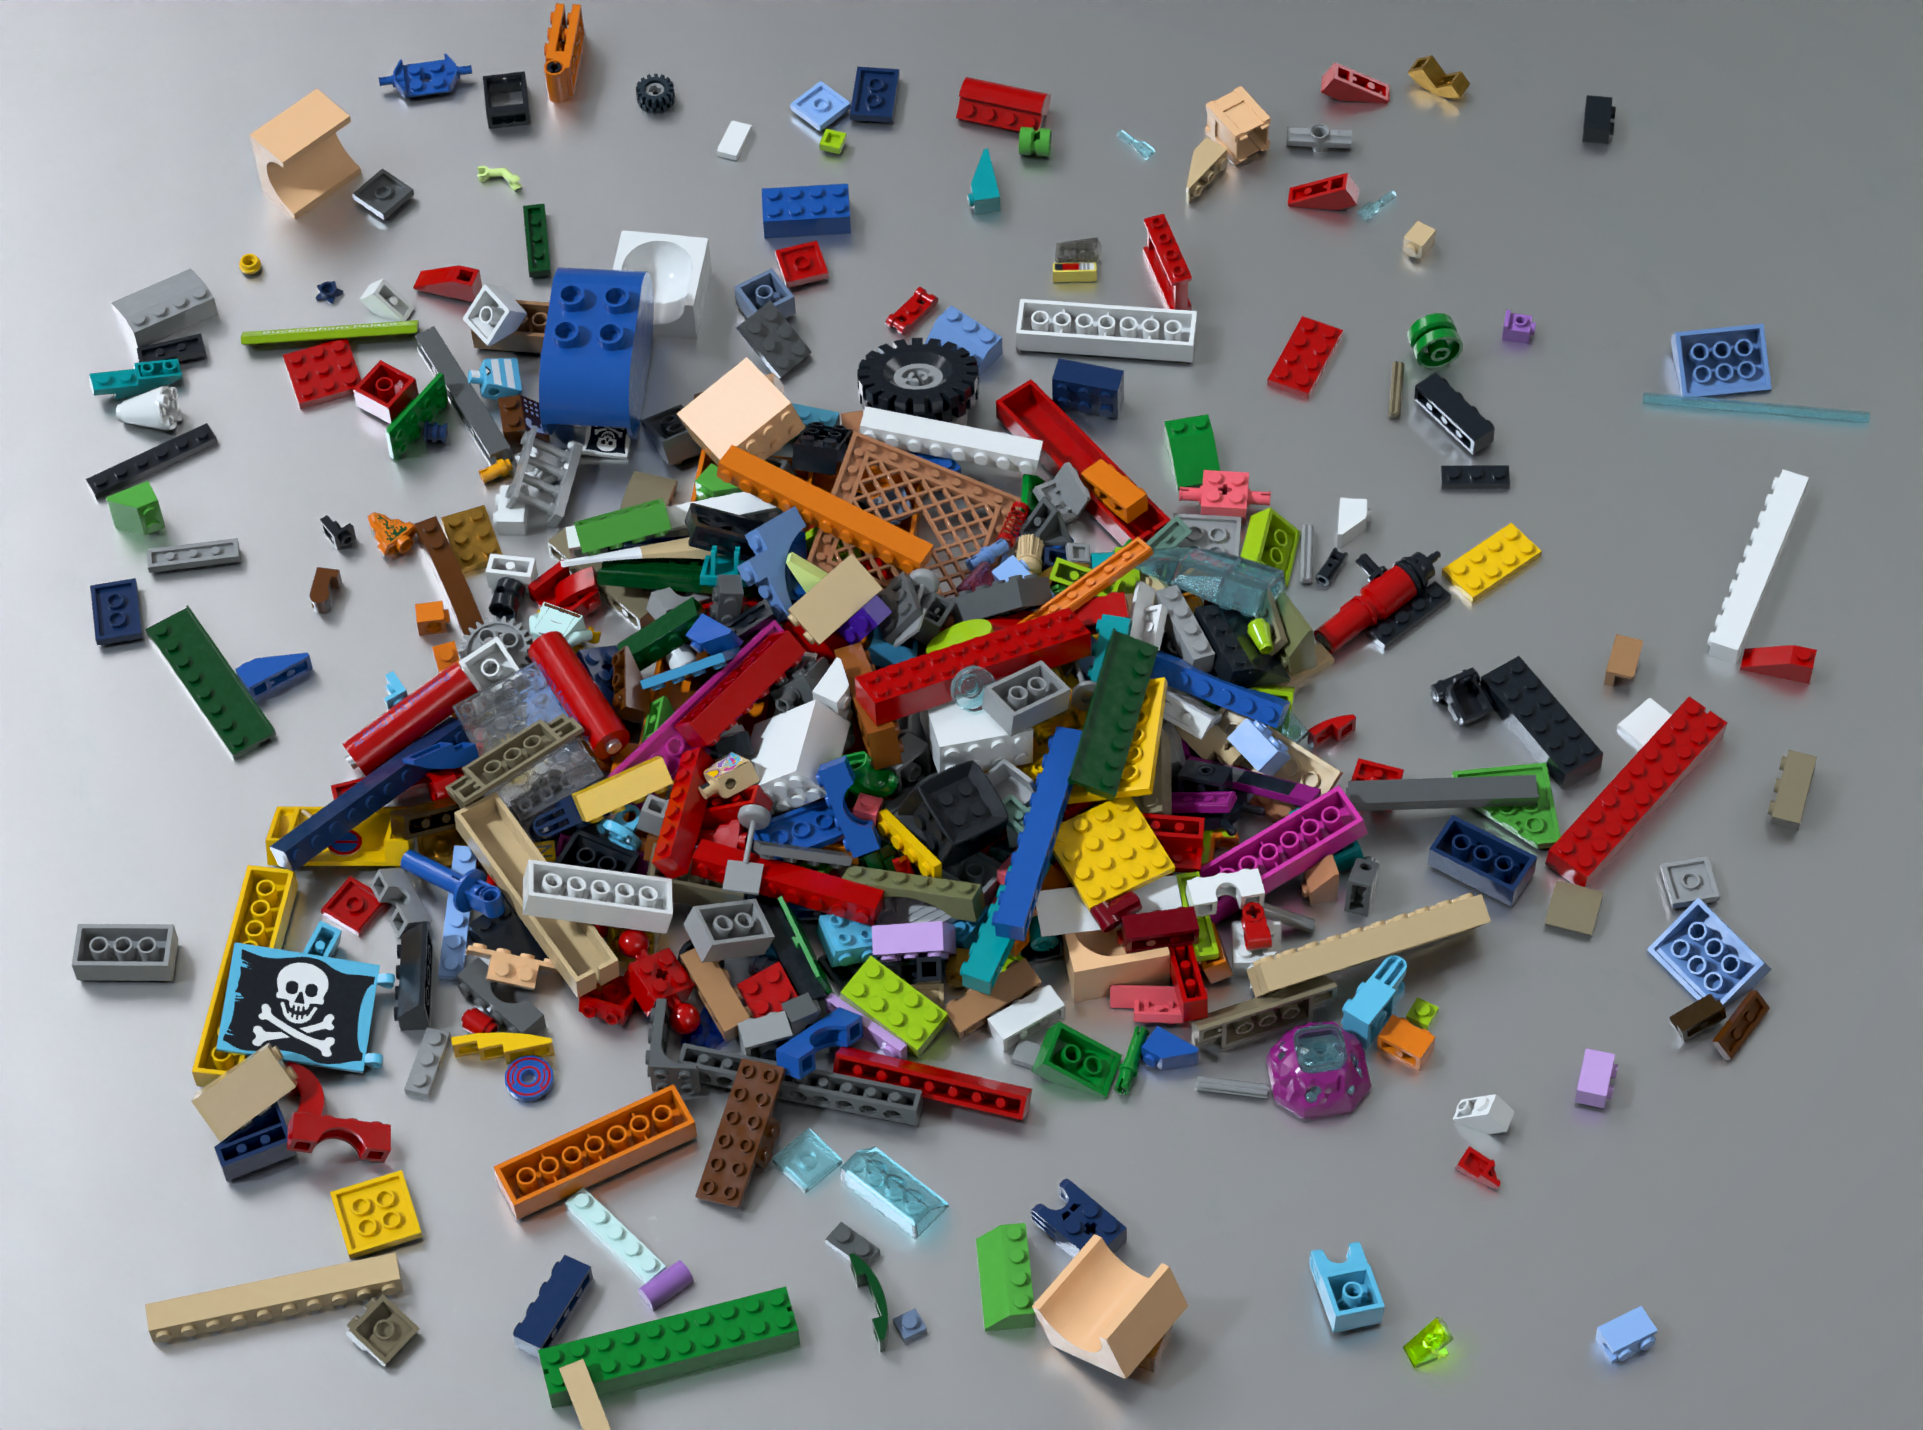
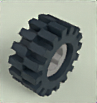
M649 74L647 79L641 78V82L638 81L636 87L639 107H643L645 112L649 109V113L652 114L654 110L658 114L661 109L665 112L667 107L671 108L672 103L675 102L673 82H670V78L667 77L665 79V75L662 74L660 77H658V74H654V77H651Z

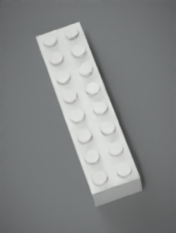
M1020 299L1016 327V350L1193 362L1197 311Z

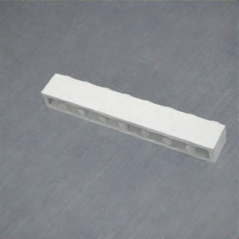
M866 406L859 431L861 434L898 449L1035 476L1043 443L1041 440Z

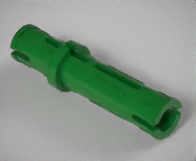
M1139 1026L1134 1028L1124 1062L1119 1066L1118 1071L1120 1074L1114 1090L1120 1095L1123 1094V1091L1124 1095L1129 1094L1132 1081L1138 1074L1137 1067L1141 1058L1142 1046L1150 1033L1143 1026H1141L1140 1032Z

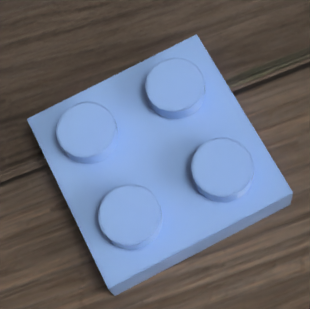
M820 81L793 101L790 107L793 112L821 132L851 109V103Z

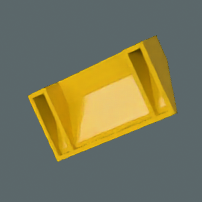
M277 806L265 840L268 865L280 867L270 846L308 819L301 811L305 809L311 815H314L324 807ZM382 807L352 830L357 832L362 838V847L357 853L343 857L331 853L326 848L303 866H394L401 868V859L405 852L414 850L415 838L404 840L392 835L390 811L406 807Z

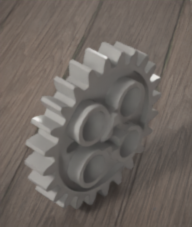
M494 616L492 622H489L487 618H484L485 624L483 625L476 622L477 629L468 628L471 635H463L465 642L460 643L462 649L459 652L460 658H465L488 643L484 642L486 638L492 637L494 639L497 636L499 638V635L502 634L500 641L522 674L525 676L523 668H531L528 661L532 660L528 656V649L533 640L532 637H528V630H523L522 623L516 625L513 618L507 623L506 616H503L501 621H498L497 617ZM509 641H515L513 645H506Z

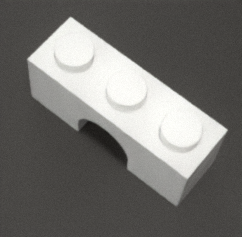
M1258 868L1251 870L1242 869L1239 872L1219 873L1211 877H1196L1188 880L1186 896L1189 907L1194 906L1196 917L1216 914L1217 898L1222 895L1234 897L1240 909H1243L1250 902H1256L1263 906L1265 890Z

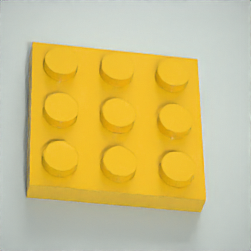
M402 1170L330 1192L350 1259L422 1237Z

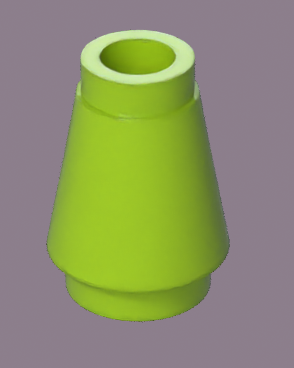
M1263 618L1251 621L1248 624L1247 633L1260 650V653L1268 654L1272 652L1274 647L1269 623Z

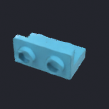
M394 671L385 675L388 683L385 688L389 696L384 698L387 710L408 696L407 690Z

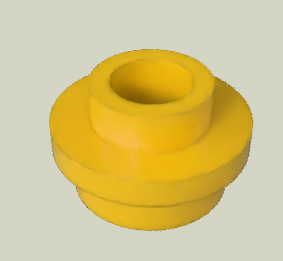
M245 254L241 257L239 268L245 274H254L261 268V261L254 254Z

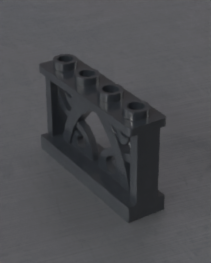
M696 503L690 504L684 520L690 537L688 541L689 546L711 552L712 545H717L718 554L733 558L735 546H738L741 551V560L744 561L756 556L744 535L766 523Z

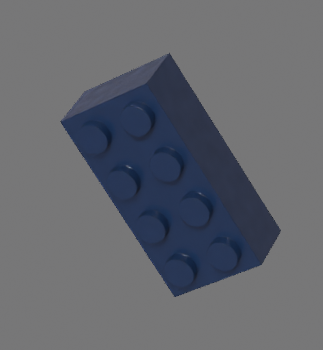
M1452 815L1429 848L1427 865L1512 907L1535 873L1537 856Z

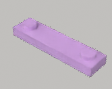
M830 993L825 998L827 1014L841 1007L861 1015L863 1037L883 1050L886 1056L903 1060L908 1057L907 1044L833 993Z

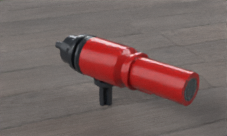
M1436 551L1426 557L1421 552H1416L1410 557H1402L1399 561L1394 562L1389 570L1385 566L1378 567L1366 553L1361 554L1355 562L1369 576L1368 584L1361 588L1360 596H1354L1340 607V611L1314 631V638L1317 644L1321 643L1330 654H1333L1368 626L1373 627L1377 623V619L1385 620L1427 587L1428 581L1435 576L1433 563L1441 557V553Z

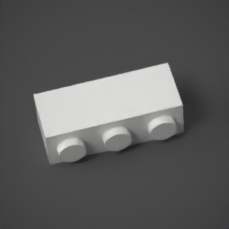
M1050 984L1043 988H1036L1027 997L1015 1000L1002 1011L994 1012L987 1019L988 1032L1002 1051L1005 1052L1016 1046L1020 1038L1026 1040L1065 1018V1004Z

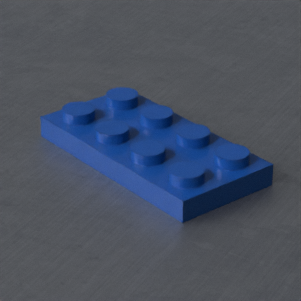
M822 799L771 818L769 826L762 830H755L753 843L754 840L820 849L839 842L845 837L842 830L838 831L835 825L834 817L836 815L833 808L829 809L826 800ZM774 856V859L783 861V857Z

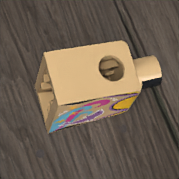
M730 752L704 771L707 782L699 786L698 789L705 799L714 794L723 798H729L760 780L750 760Z

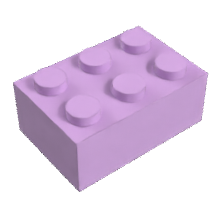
M944 921L872 926L873 955L881 957V961L888 962L902 961V958L914 960L917 957L941 956V960L949 959V955L956 954L955 925Z

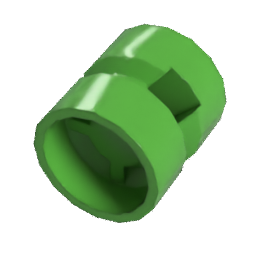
M1021 127L1019 154L1032 155L1035 152L1037 156L1049 157L1052 130L1039 128L1035 131L1033 127Z

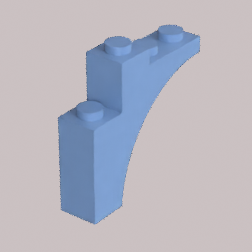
M795 506L744 535L756 556L737 566L741 578L745 581L746 585L749 587L755 584L760 596L771 603L778 618L776 619L778 623L788 619L787 616L790 614L787 610L792 606L785 580L787 554L794 538L806 527Z

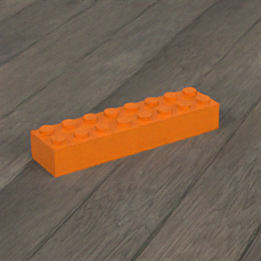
M673 1084L494 1166L496 1181L518 1220L577 1193L583 1187H590L696 1138V1125Z

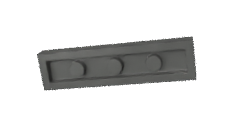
M754 840L753 850L760 854L759 857L763 859L773 860L774 856L783 857V861L797 863V859L806 860V864L820 866V862L829 863V867L842 869L843 865L851 866L852 856L846 852Z

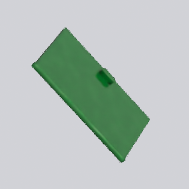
M782 896L778 897L796 935L792 939L797 949L801 946L815 977L828 995L830 993L834 994L799 920Z

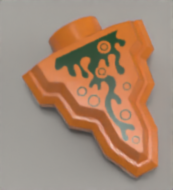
M376 512L367 516L370 527L375 532L378 550L384 556L390 557L397 552L403 554L410 550L413 545V539L416 536V528L413 523H404L400 519L391 520L386 515Z

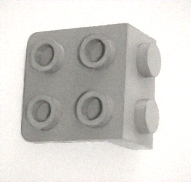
M1069 462L1063 464L1053 480L1035 486L1033 489V493L1039 502L1043 497H1047L1060 511L1065 524L1076 520L1091 500L1088 488L1083 485L1077 470Z

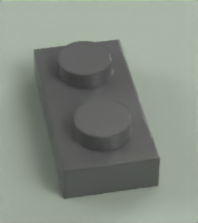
M842 1222L825 1239L826 1245L847 1260H849V1254L854 1253L870 1266L880 1255L878 1247Z

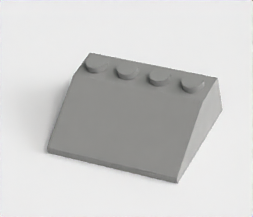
M191 268L111 303L137 348L148 346L218 315L213 295L206 284Z

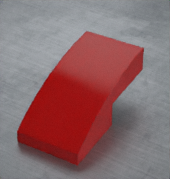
M593 566L564 578L554 586L557 606L561 607L580 600L579 595L598 590L596 572Z
M1354 714L1338 716L1313 726L1308 730L1307 743L1313 749L1330 737L1338 743L1355 731L1356 716Z

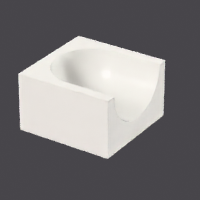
M622 230L613 270L648 271L650 273L654 302L653 335L697 339L712 274L708 238Z

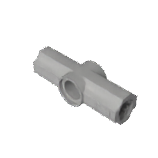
M1321 123L1315 124L1311 128L1287 127L1286 146L1310 147L1315 152H1323L1327 148L1351 149L1352 130L1329 129Z

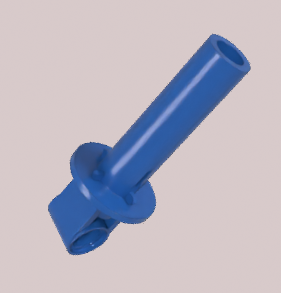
M408 850L403 855L401 868L453 894V904L458 911L466 913L474 909L488 918H497L504 913L505 906L500 889L488 884L486 875L481 870L472 869L465 875H462L414 850Z

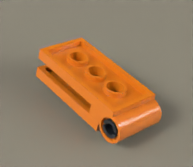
M556 3L555 11L551 12L550 15L552 26L551 28L548 27L547 39L549 42L545 43L544 55L546 56L544 73L548 98L553 103H563L569 96L574 95L585 36L580 4L572 5L571 13L567 14V19L565 5Z

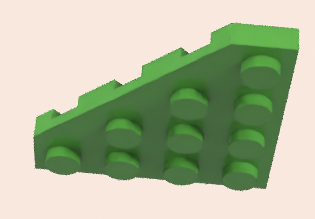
M1546 762L1452 771V778L1536 775L1537 792L1539 794L1536 805L1473 808L1536 849L1551 848L1561 837Z

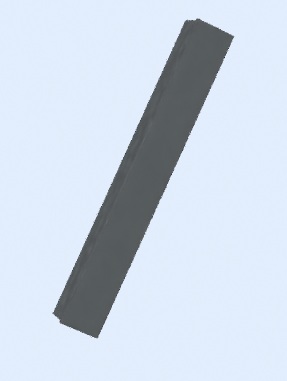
M435 326L416 334L415 338L419 343V346H417L418 351L435 377L438 373L444 374L448 399L490 466L501 458L503 460L509 459L512 462L513 457L510 445L471 383H468L467 377Z
M1536 775L1348 781V788L1345 789L1346 796L1357 811L1536 805L1539 799Z

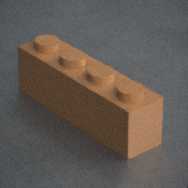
M695 948L681 954L682 967L695 984V990L725 1042L738 1037L737 1023L753 1018L749 1007H743L740 1002L742 996L737 987L732 988L729 983L731 978L726 968L721 969L718 964L720 960L702 963Z
M1026 958L1020 961L1014 960L1007 965L1005 971L1000 973L990 995L969 989L961 999L955 998L948 1002L944 1009L948 1013V1024L961 1040L988 1023L987 1019L994 1012L1004 1010L1015 1000L1023 999L1036 988L1041 987V980Z

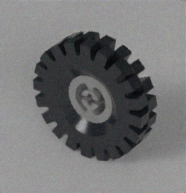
M912 338V345H907L904 339L893 341L894 348L887 343L878 347V352L870 351L865 355L866 360L862 359L859 363V369H857L858 399L863 409L866 406L951 422L952 415L957 418L962 417L966 414V409L971 410L976 404L975 400L979 398V370L975 357L970 356V352L963 347L957 349V344L949 341L941 346V339L930 338L927 344H923V338Z

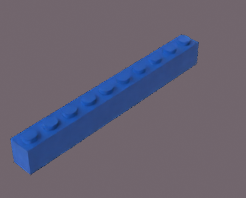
M1057 726L1054 735L1049 737V752L1044 754L1042 760L1043 771L1038 773L1036 778L1037 790L1036 793L1032 792L1029 805L1031 809L1024 816L1023 826L1025 828L1023 832L1020 831L1018 834L1017 846L1019 847L1017 852L1013 851L1012 869L1006 872L1004 885H1006L1005 891L1000 892L998 898L999 909L993 913L992 926H995L996 936L1025 941L1073 785L1068 784L1069 781L1067 779L1080 739L1081 730Z

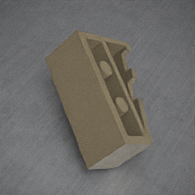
M1792 750L1788 751L1787 757L1782 756L1779 770L1783 771L1782 778L1776 779L1773 792L1777 793L1776 801H1770L1767 813L1772 815L1770 823L1799 830L1817 756Z

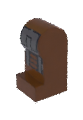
M317 567L309 596L312 608L316 613H326L331 609L334 588L340 589L342 584L338 569Z

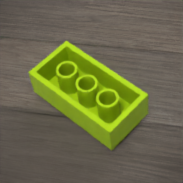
M872 956L866 960L840 992V997L844 1002L907 1044V1051L917 1059L948 1022V1013Z

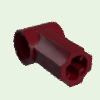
M1131 890L1111 902L1103 901L1090 911V914L1101 931L1107 933L1121 923L1122 916L1141 911L1142 905L1137 894Z

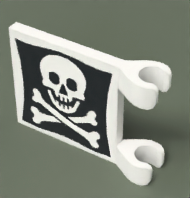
M573 425L574 428L587 427L585 441L583 445L577 441L570 440L567 445L568 450L571 449L574 443L583 446L581 455L627 460L631 439L627 434L626 428Z

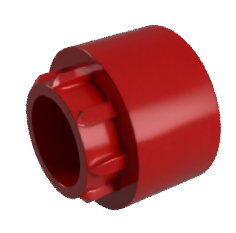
M440 769L427 773L426 782L431 801L450 797L445 787L464 776L462 771L459 769Z

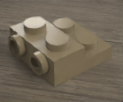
M382 1294L378 1300L373 1297L364 1306L366 1312L361 1317L356 1315L346 1325L349 1328L346 1335L360 1349L369 1352L384 1367L420 1328Z

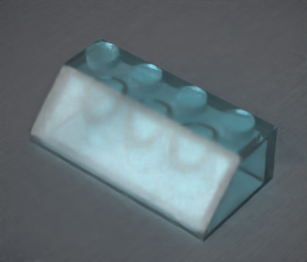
M876 1147L856 1151L840 1167L842 1183L915 1240L949 1207L946 1201Z

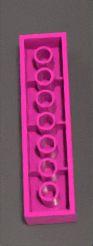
M1338 785L1202 866L1200 877L1205 878L1219 873L1228 874L1239 872L1242 869L1251 870L1258 868L1265 894L1316 865L1326 856L1336 853L1368 834L1364 820ZM1222 895L1217 898L1216 914L1210 915L1211 922L1214 925L1240 910L1238 902L1234 897Z

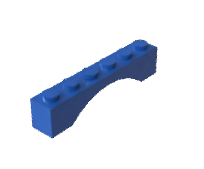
M1160 651L1156 655L1150 679L1165 677L1168 686L1251 719L1258 720L1274 728L1283 724L1290 705L1289 701L1269 693L1248 689L1221 680L1195 668L1183 659Z

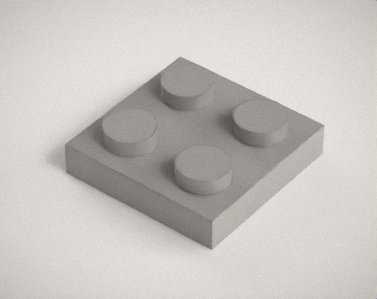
M1708 856L1661 864L1660 871L1672 909L1690 906L1697 898L1701 899L1704 903L1720 900V894Z

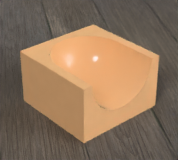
M1114 928L1107 933L1095 930L1062 934L1063 957L1074 1002L1110 996L1111 985H1170V952L1168 947L1127 954L1123 945H1119L1117 941L1116 931L1120 930V928Z

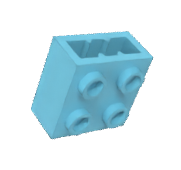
M833 914L820 915L816 932L831 967L863 963L870 956L877 960L878 956L873 955L872 926Z

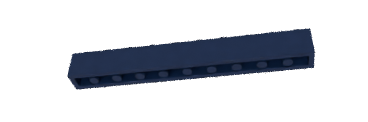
M449 716L272 844L270 849L278 865L293 872L417 783L427 773L434 770L433 768L404 764L403 758L439 742L453 743L454 746L462 742H473L474 739L466 722Z

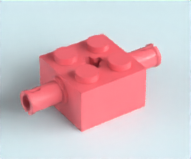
M1204 470L1203 485L1200 488L1180 486L1179 501H1198L1201 504V515L1241 517V525H1246L1247 507L1250 504L1270 506L1271 491H1250L1248 489L1249 472Z

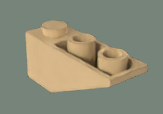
M1207 137L1193 151L1186 187V202L1188 203L1194 197L1199 196L1203 187L1207 183L1210 184L1215 175L1220 170H1223L1228 163L1227 148Z

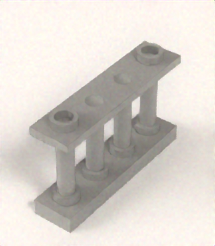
M534 425L529 432L524 433L521 439L523 448L513 483L508 487L505 497L508 498L506 508L510 509L514 502L519 500L547 512L546 515L549 516L547 525L556 528L564 517L583 446L574 443L570 450L560 449L535 438L538 427ZM532 446L561 458V461L564 462L563 467L558 468L530 456ZM527 464L556 476V479L559 480L558 485L554 486L525 474ZM522 482L552 494L551 497L554 498L553 503H546L521 492Z

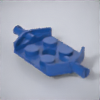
M444 54L445 60L403 65L401 59L394 69L393 75L379 77V85L392 84L393 88L395 87L404 98L452 92L457 80L460 79V75L472 74L471 65L456 66V63L447 54ZM424 79H431L429 82H422Z

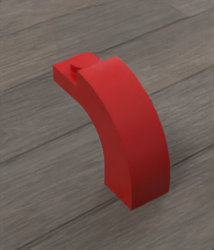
M287 1062L286 1067L291 1066L298 1076L296 1079L298 1083L291 1090V1092L301 1098L297 1113L308 1112L311 1115H327L326 1099L317 1077L307 1068L293 1062Z

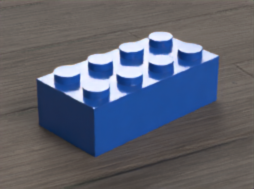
M848 184L762 189L764 239L851 234Z

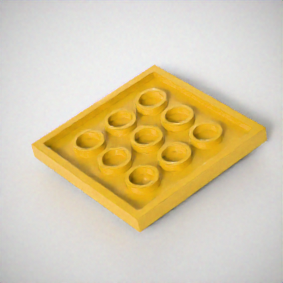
M1132 797L1116 798L1113 801L1109 800L1061 823L1053 848L1054 856L1089 912L1103 901L1111 902L1131 890L1135 891L1175 871L1174 864Z

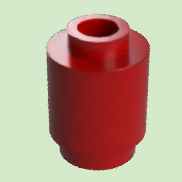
M477 1008L468 1009L461 1018V1022H463L462 1028L471 1034L497 1033L499 1025L495 1023V1019Z

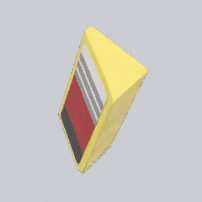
M1096 262L1053 263V282L1097 281Z

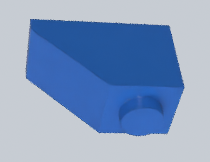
M703 613L686 633V637L692 642L690 646L699 653L705 651L710 655L741 646L743 643L731 629Z
M1157 1025L1142 1046L1141 1059L1148 1066L1156 1067L1161 1071L1196 1065L1199 1061V1048Z

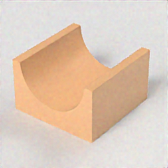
M315 89L250 134L262 191L294 219L300 217L361 174V168L345 151L336 134L337 131L351 122L350 116L318 89Z
M1095 1234L1032 1305L1052 1346L1124 1379L1129 1377L1188 1307L1170 1266L1161 1263L1155 1272L1147 1278L1125 1265L1108 1248L1103 1238Z

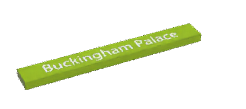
M419 321L249 331L242 333L241 344L412 334L418 332Z

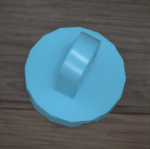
M625 805V809L618 812L613 821L605 818L600 820L597 824V830L603 835L605 832L609 834L608 839L616 845L628 850L638 851L642 841L635 835V832L637 831L640 810L635 805ZM633 812L636 814V818L632 822H625L623 818L626 813Z

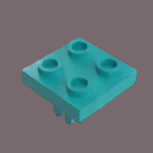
M712 545L711 555L705 556L700 574V585L716 587L717 575H740L737 566L745 562L741 560L740 547L735 546L733 558L718 556L717 545ZM741 578L742 586L746 587L745 581Z

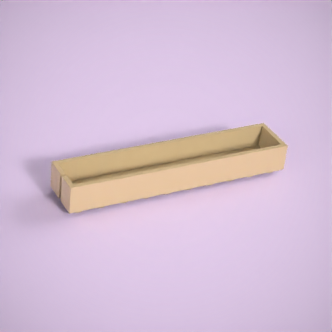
M497 792L454 812L457 831L577 998L596 989V983L602 986L620 976L619 960L593 924L523 915V877L528 860L547 861Z
M1471 892L1453 900L1449 899L1430 907L1426 906L1408 914L1397 915L1386 921L1381 920L1372 923L1364 928L1359 927L1341 935L1330 936L1319 941V943L1314 941L1297 948V951L1296 948L1283 951L1275 955L1276 959H1274L1273 955L1263 957L1252 962L1254 967L1246 971L1256 998L1485 925L1491 922L1482 894L1473 896Z

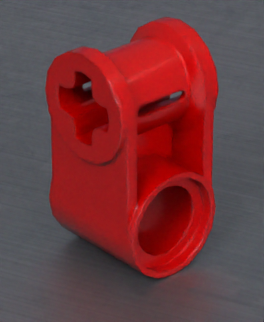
M1256 902L1247 903L1242 909L1243 917L1241 920L1246 950L1253 951L1271 948V933L1269 926H1267L1263 907Z

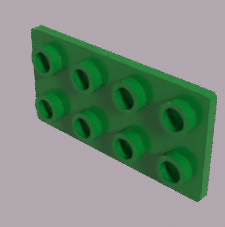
M438 373L415 399H412L386 427L390 458L395 460L400 454H403L410 442L420 435L425 421L428 420L431 423L434 416L446 407L448 396L444 374Z

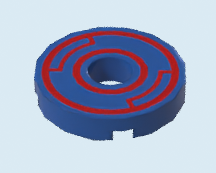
M534 1055L523 1056L514 1060L505 1072L507 1091L516 1100L523 1102L539 1100L541 1096L547 1095L554 1084L553 1070L549 1063L543 1058ZM527 1075L536 1077L531 1083L523 1081V1078Z

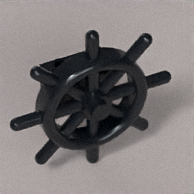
M1187 759L1178 774V778L1172 782V792H1236L1237 800L1230 813H1172L1175 816L1205 818L1204 831L1224 829L1229 836H1235L1237 830L1233 824L1239 821L1245 813L1263 816L1266 811L1263 807L1247 804L1248 792L1232 789L1233 768Z

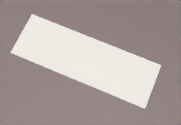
M1176 875L1164 876L1133 891L1139 897L1142 905V910L1136 914L1182 907ZM1074 887L1040 891L1036 909L1041 937L1101 930Z

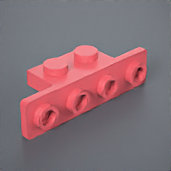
M1110 986V1007L1134 1009V1022L1145 1024L1151 1022L1166 1024L1183 1023L1173 986ZM1205 988L1206 995L1208 998V988Z

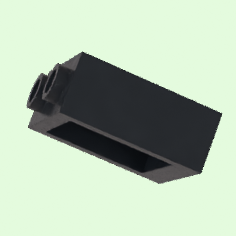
M525 71L483 76L488 127L496 128L530 124L531 118ZM522 90V104L492 107L491 94Z

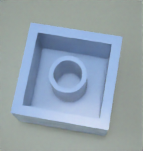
M1246 718L1227 738L1258 772L1265 775L1274 776L1291 758L1287 753L1289 748L1280 739L1277 740L1271 736L1273 731L1266 724H1261L1258 720L1252 721Z

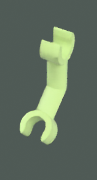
M486 166L477 167L479 173L477 177L480 182H485L490 177H503L514 191L522 187L518 183L521 180L519 176L513 175L506 168L489 169Z

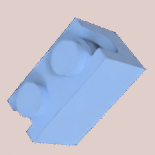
M1640 1306L1597 1327L1595 1339L1610 1362L1613 1363L1617 1360L1624 1361L1634 1352L1640 1349L1646 1350L1653 1346L1656 1341L1654 1334L1658 1330L1643 1307Z

